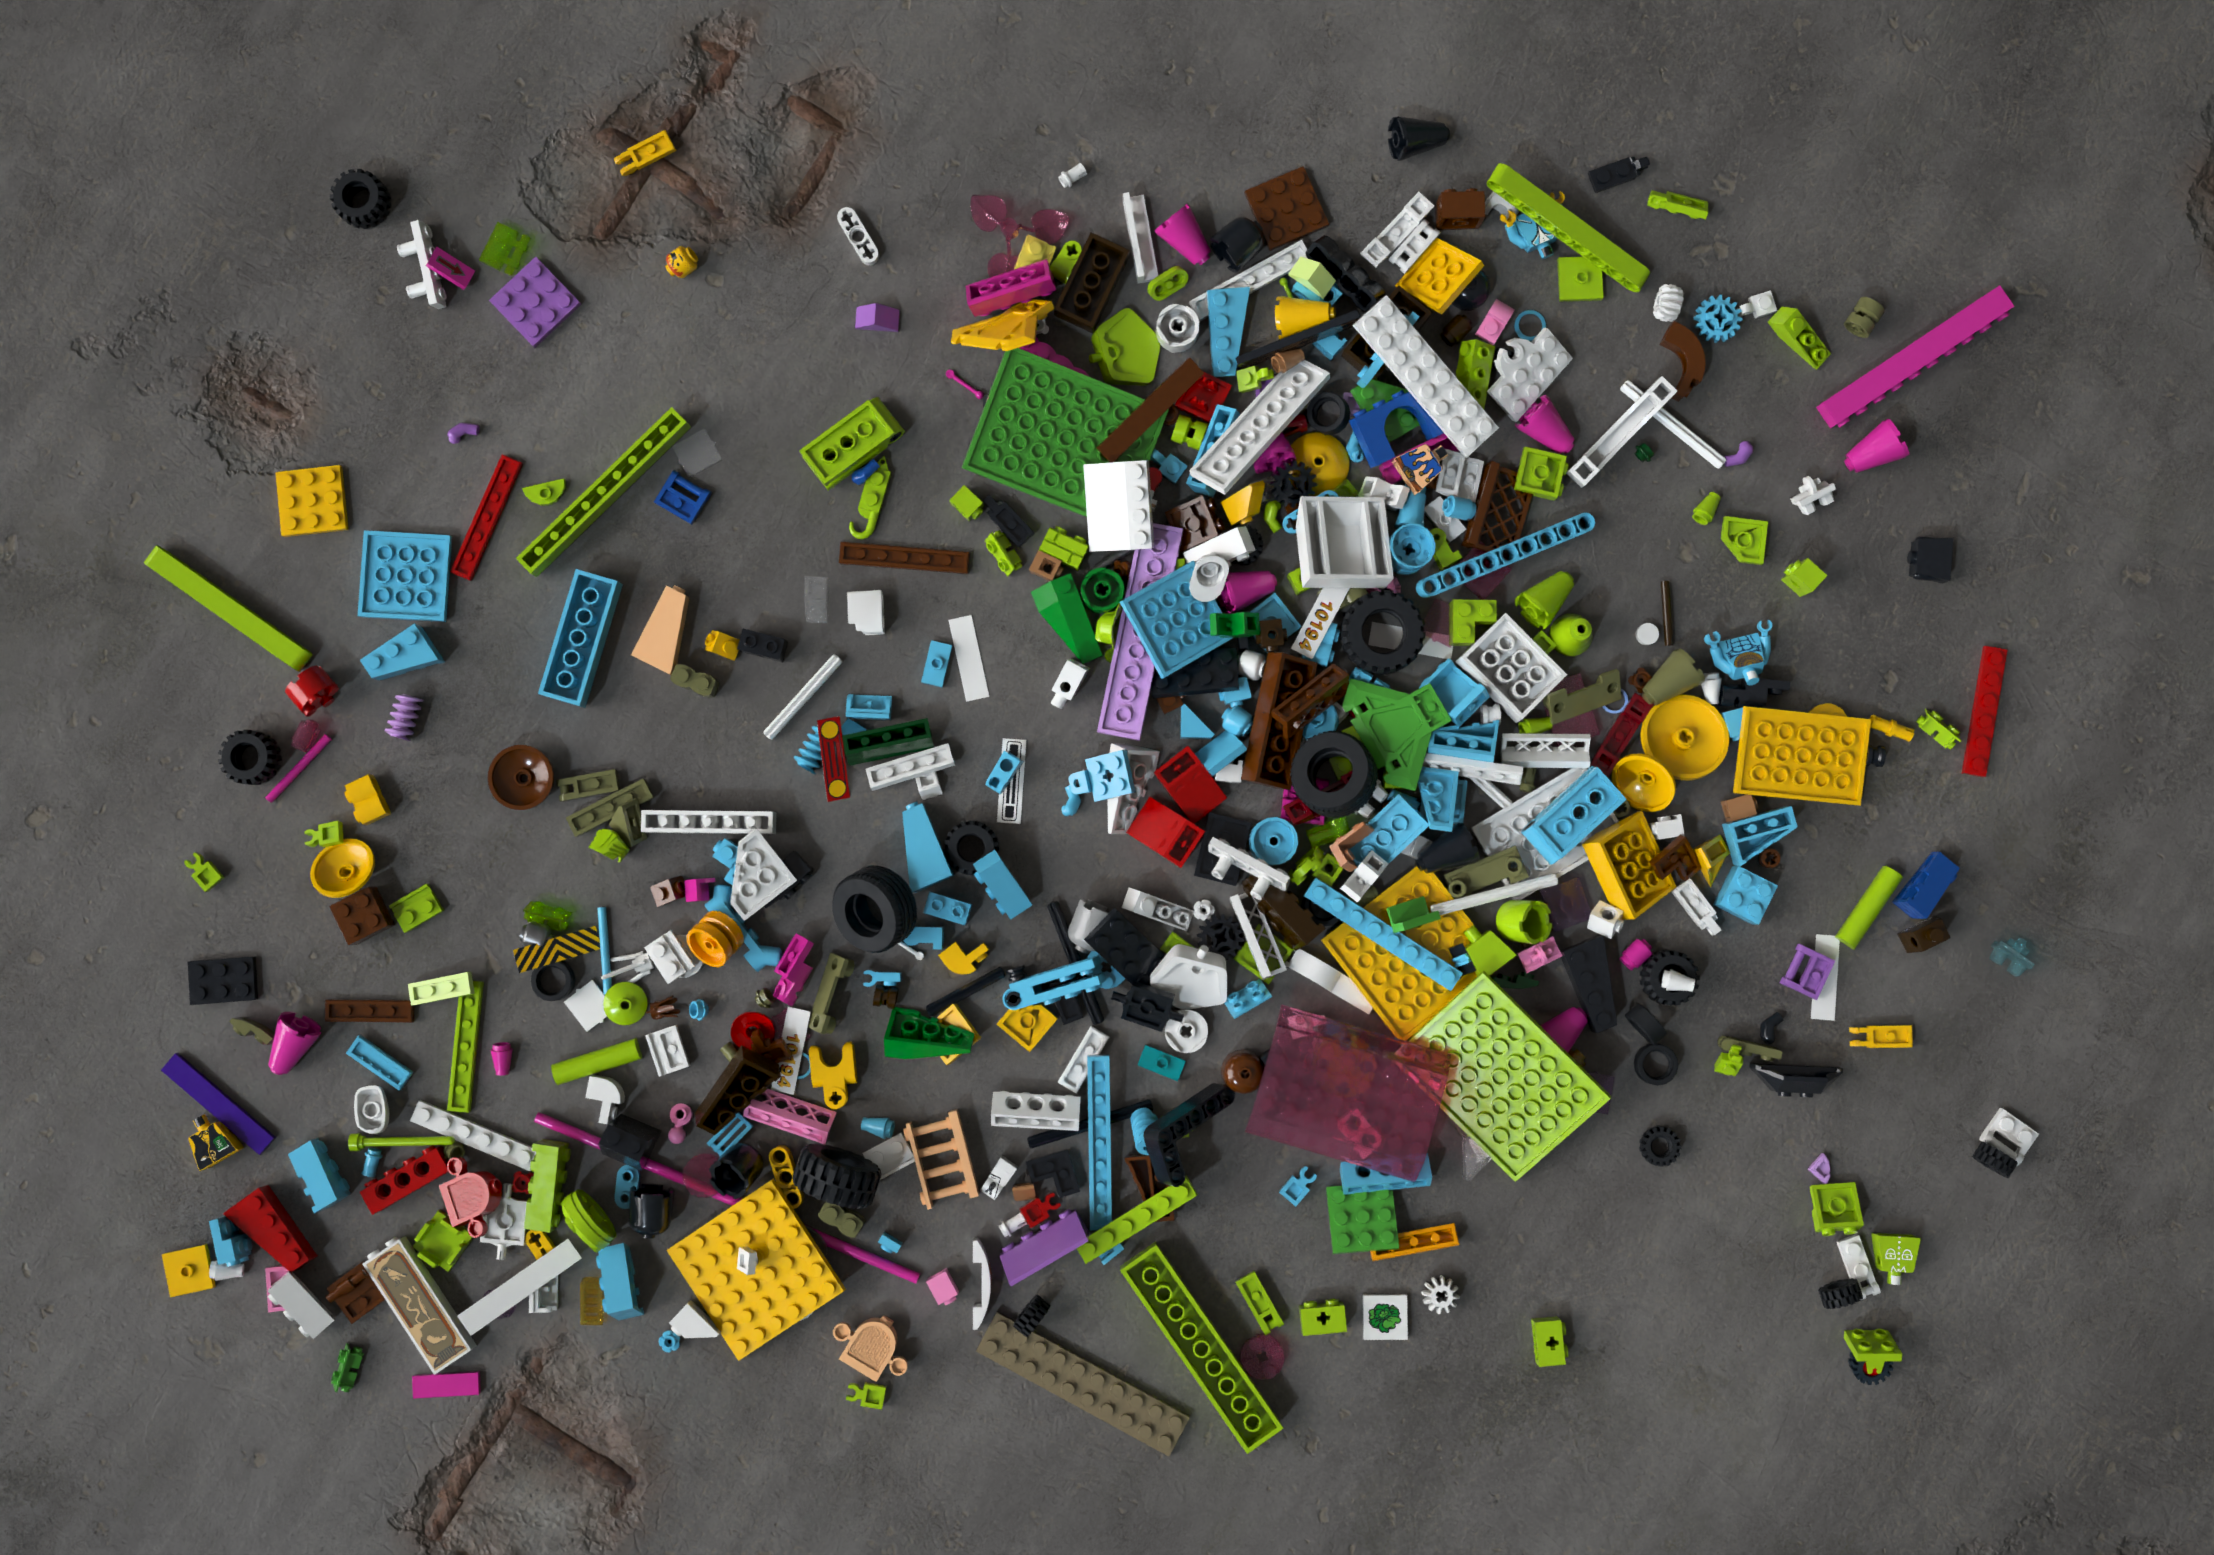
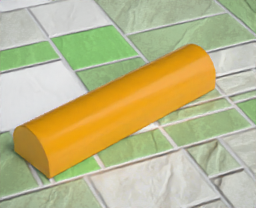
M1455 1223L1398 1233L1399 1249L1370 1251L1372 1261H1379L1459 1246Z

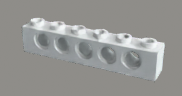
M641 810V832L749 834L757 828L761 834H776V812Z

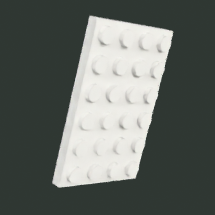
M1570 768L1470 829L1487 857L1516 845L1529 875V878L1519 881L1523 882L1550 874H1556L1557 878L1586 862L1589 859L1582 843L1595 833L1619 821L1614 812H1612L1562 859L1560 858L1552 865L1545 860L1521 831L1588 770L1587 768ZM1595 792L1590 794L1589 799L1591 803L1596 800ZM1576 807V808L1574 809V811H1573L1574 817L1579 816V814H1580V808H1579V807ZM1512 862L1511 867L1516 868L1517 864ZM1509 878L1501 880L1504 886L1511 885ZM1535 891L1512 896V899L1522 900Z

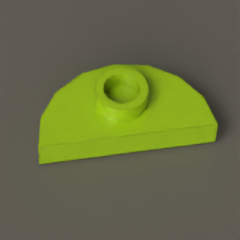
M563 478L525 487L522 490L531 502L541 506L556 503L566 489V480Z

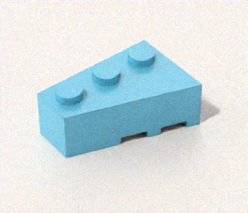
M416 624L411 625L360 659L370 677L376 680L387 679L445 662L424 629Z
M1499 720L1481 725L1479 722L1472 723V726L1458 727L1457 725L1441 727L1432 732L1428 753L1494 762Z
M1783 806L1722 824L1734 866H1742L1746 861L1761 853L1765 848L1798 827L1792 806Z
M318 1138L308 1141L288 1154L298 1178L302 1177L306 1183L307 1188L304 1189L306 1196L311 1195L315 1206L312 1207L314 1213L333 1206L351 1194L348 1182L341 1178L338 1173V1165L333 1159L329 1158L326 1153L328 1151L326 1145L319 1141Z
M625 1243L601 1249L598 1252L599 1256H596V1263L598 1268L601 1269L602 1275L599 1278L601 1290H604L605 1299L602 1300L604 1312H607L608 1315L617 1320L644 1315L643 1308H638L636 1295H639L640 1292L639 1288H635L633 1276L635 1269L630 1247Z

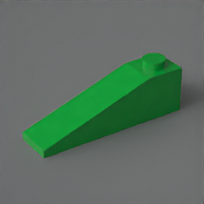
M1071 573L1054 579L1031 592L1039 613L1082 664L1103 656Z
M895 1007V1009H892L884 1036L885 1057L899 1059L971 1053L975 1034L954 1025L947 1026L939 1023L937 1018L932 1017L929 1019L924 1017L917 1010Z

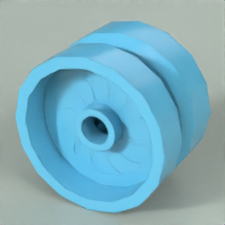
M1278 817L1266 818L1258 822L1251 830L1248 838L1249 850L1255 859L1260 858L1266 861L1269 866L1283 864L1296 853L1298 846L1297 832L1293 825L1285 819ZM1270 838H1277L1278 843L1271 845Z

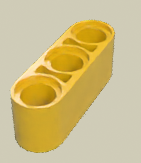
M778 1145L770 1152L769 1161L776 1183L789 1201L788 1194L791 1192L798 1195L799 1200L797 1203L789 1201L793 1209H795L804 1201V1191L799 1190L794 1185L793 1179L791 1182L783 1181L782 1172L787 1171L793 1176L796 1166L790 1149L785 1145ZM777 1150L785 1153L786 1158L784 1161L776 1159L775 1152Z

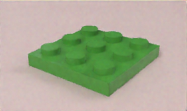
M1342 1186L1326 1187L1333 1254L1399 1249L1393 1190L1345 1195L1343 1194Z

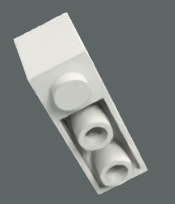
M1128 888L1121 907L1184 931L1188 930L1194 912L1193 910L1132 888Z

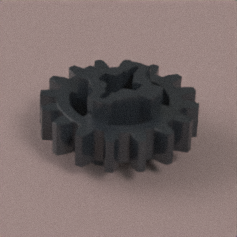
M1292 460L1291 465L1283 462V468L1276 467L1278 473L1271 474L1275 480L1269 482V485L1274 487L1270 492L1273 495H1277L1275 497L1277 502L1282 501L1281 505L1286 507L1289 504L1291 508H1295L1296 503L1299 505L1301 496L1315 495L1312 487L1317 486V483L1312 481L1316 475L1310 473L1311 467H1305V463L1301 461L1297 465V461ZM1292 470H1299L1298 472L1296 471L1294 474L1288 473ZM1289 479L1294 480V484L1296 485L1295 487L1297 489L1292 488V484ZM1292 494L1298 495L1295 498H1287L1288 496L1290 497Z
M1221 914L1220 919L1212 915L1213 921L1210 922L1208 919H1205L1207 925L1205 927L1199 926L1203 932L1197 934V937L1202 938V941L1197 944L1198 946L1205 945L1209 948L1206 942V935L1210 936L1212 945L1208 951L1224 956L1227 961L1229 954L1234 957L1236 956L1235 949H1242L1238 943L1244 941L1243 938L1239 937L1243 930H1237L1239 922L1232 924L1233 917L1231 916L1225 920L1224 914ZM1216 923H1223L1220 929L1214 930L1210 928ZM1230 927L1234 931L1235 941L1230 939L1228 933ZM1224 931L1226 941H1221L1217 944L1215 934H1220ZM1227 945L1228 947H1230V949L1225 952H1218L1219 948L1222 946Z

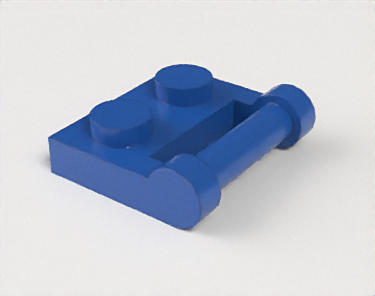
M673 470L654 503L692 525L704 504L709 500L712 492L706 488H700L680 476L679 472ZM677 483L699 496V498L695 502L672 487Z

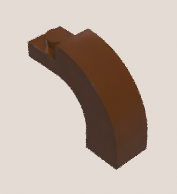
M1673 321L1659 345L1674 352L1682 363V376L1675 388L1677 392L1671 397L1679 402L1683 397H1688L1693 386L1696 387L1701 383L1705 372V354L1695 334L1682 324Z

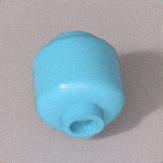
M1240 706L1225 710L1221 717L1224 719L1222 723L1223 729L1234 734L1237 738L1241 736L1246 737L1251 732L1253 716Z

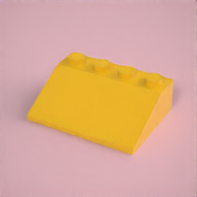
M1638 811L1595 833L1582 843L1609 904L1623 910L1622 920L1636 919L1677 887L1671 873L1661 880L1656 876L1649 863L1661 851L1642 811Z

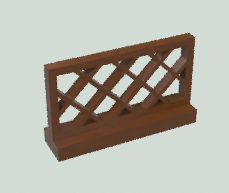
M1494 461L1485 465L1475 502L1476 513L1468 521L1461 546L1489 552L1493 550L1491 547L1494 546L1495 549L1500 547L1498 543L1506 539L1508 543L1520 539L1532 494L1526 492L1521 494L1520 491L1514 490L1517 497L1509 501L1503 490L1511 485L1514 489L1516 482L1514 478H1517L1518 472L1501 467L1499 463ZM1500 473L1506 474L1510 481L1504 487L1498 481ZM1499 492L1504 504L1495 507L1492 497L1493 494ZM1519 499L1522 510L1520 513L1515 514L1510 503ZM1506 505L1511 517L1503 521L1497 509ZM1493 512L1498 524L1490 528L1486 518L1488 514ZM1513 519L1517 528L1514 533L1509 534L1504 523ZM1498 526L1501 527L1505 535L1499 541L1495 539L1491 531ZM1486 532L1493 543L1489 546L1479 544L1481 535ZM1503 552V558L1508 560L1509 554Z

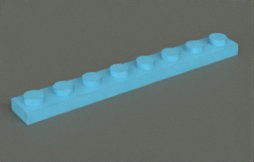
M1314 878L1304 893V897L1449 991L1454 988L1463 973L1403 933H1394L1392 926L1318 878Z
M1087 1055L1090 1231L1099 1230L1112 1221L1109 1055Z

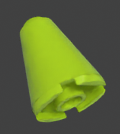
M1559 571L1520 593L1515 598L1516 607L1520 605L1522 609L1520 614L1528 623L1536 628L1543 626V629H1546L1572 591L1574 579L1568 572Z
M1569 613L1558 617L1553 622L1549 630V638L1557 645L1555 650L1564 656H1577L1584 653L1591 645L1593 631L1591 624L1584 617Z

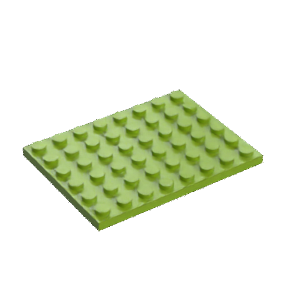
M1485 971L1481 972L1390 1058L1515 1182L1611 1099V1095Z

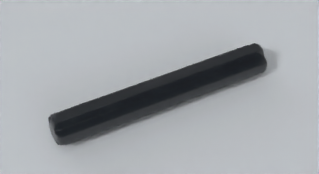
M998 967L927 1005L926 1010L930 1016H933L952 1004H956L1004 978L1005 973L1001 967Z

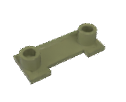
M1614 669L1604 672L1598 676L1596 684L1567 694L1565 688L1548 693L1543 699V704L1549 710L1551 724H1557L1621 700L1619 670Z
M1515 845L1480 859L1475 864L1466 865L1444 874V877L1449 887V893L1454 899L1473 895V891L1505 878H1509L1510 883L1514 884L1529 878V875ZM1512 862L1517 864L1516 868L1511 867ZM1460 885L1461 890H1456L1455 886Z
M830 952L808 1023L809 1028L820 1034H831L836 1027V1018L827 1015L838 978L849 977L854 971L855 963L852 959Z

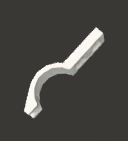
M1298 949L1290 962L1286 961L1284 963L1285 966L1319 984L1365 1013L1370 1014L1373 1009L1349 977L1302 949Z

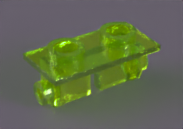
M530 901L523 909V912H525L524 919L528 923L538 922L544 924L546 919L548 920L547 925L551 929L558 931L567 930L569 922L566 921L572 915V912L566 911L564 908L547 906L539 901Z

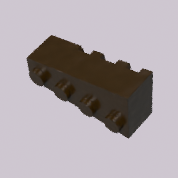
M1250 875L1242 882L1243 890L1249 897H1252L1250 892L1258 880V877ZM1269 885L1261 900L1254 898L1258 903L1257 908L1259 911L1270 918L1272 927L1282 933L1287 946L1291 949L1294 948L1295 951L1310 943L1326 929L1321 923L1317 926L1312 919L1313 914L1308 909L1301 908L1298 898L1290 891L1286 892L1273 885Z
M741 1045L696 1110V1126L716 1135L736 1117V1114L741 1109L748 1107L758 1094L761 1095L767 1090L768 1085L773 1081L776 1082L781 1077L779 1064Z

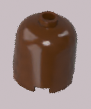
M1246 1049L1236 1050L1229 1053L1223 1060L1221 1067L1222 1079L1226 1086L1234 1092L1241 1094L1252 1093L1262 1085L1265 1077L1264 1065L1260 1057L1253 1051Z

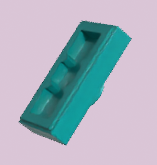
M1145 1045L1137 1065L1178 1081L1186 1061Z

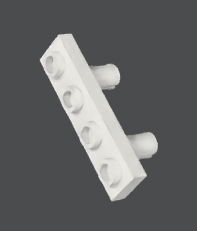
M419 220L410 222L414 240L397 245V251L401 257L418 254L423 282L406 286L407 294L412 299L427 294L430 306L437 309L445 308L447 297L441 285L440 279H442V276L426 267L428 260L435 250L431 241L432 231L427 224Z
M1212 837L1209 842L1208 852L1220 858L1212 871L1214 877L1222 880L1229 867L1235 865L1258 877L1250 892V895L1258 900L1262 899L1269 885H1273L1283 891L1287 890L1290 884V877L1284 870L1274 869L1266 861L1249 856V853L1245 850L1233 848L1224 839Z

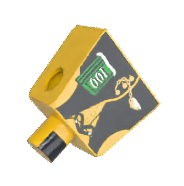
M205 1114L193 1120L199 1132L190 1136L188 1140L199 1171L209 1169L244 1149V1146L234 1133L220 1121L210 1124Z

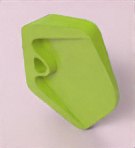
M1125 308L1101 324L1092 334L1091 341L1095 354L1089 355L1090 363L1098 362L1103 379L1107 384L1146 386L1154 379L1160 343L1157 340L1156 333L1132 309Z

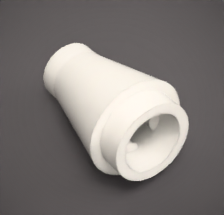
M1718 672L1704 673L1705 682L1701 686L1705 699L1710 704H1718L1722 678H1720Z
M1672 969L1670 971L1664 970L1661 983L1662 988H1666V991L1693 992L1695 979Z
M211 1261L209 1277L210 1279H215V1281L243 1277L245 1265L237 1264L227 1267L226 1263L218 1265L217 1261Z

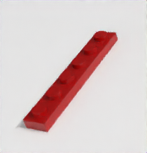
M1990 646L1983 647L1962 774L1986 777L2007 656L2006 649Z

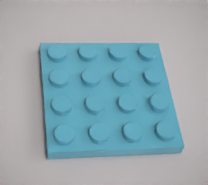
M364 530L357 616L446 622L452 536Z
M1194 560L1120 601L1161 679L1232 639L1210 635V614L1222 612L1216 600L1201 602L1191 595L1189 586L1195 568Z

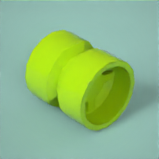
M1180 414L1173 430L1171 441L1181 445L1185 442L1188 447L1199 451L1208 424L1198 420L1192 422L1190 417ZM1190 428L1195 429L1193 438L1187 437Z

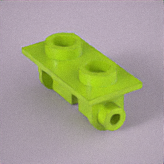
M998 530L995 533H990L985 539L986 547L996 558L1000 570L1005 572L1008 577L1014 570L1017 571L1023 567L1021 564L1022 560L1014 549L1009 552L1006 551L1012 545L1004 532L1001 533Z
M1925 709L1926 716H1920L1916 721L1918 727L1930 736L1937 730L1938 733L1933 738L1944 748L1952 749L1956 745L1955 739L1961 742L1960 735H1958L1960 731L1952 724L1947 726L1943 723V717L1934 710L1930 712Z

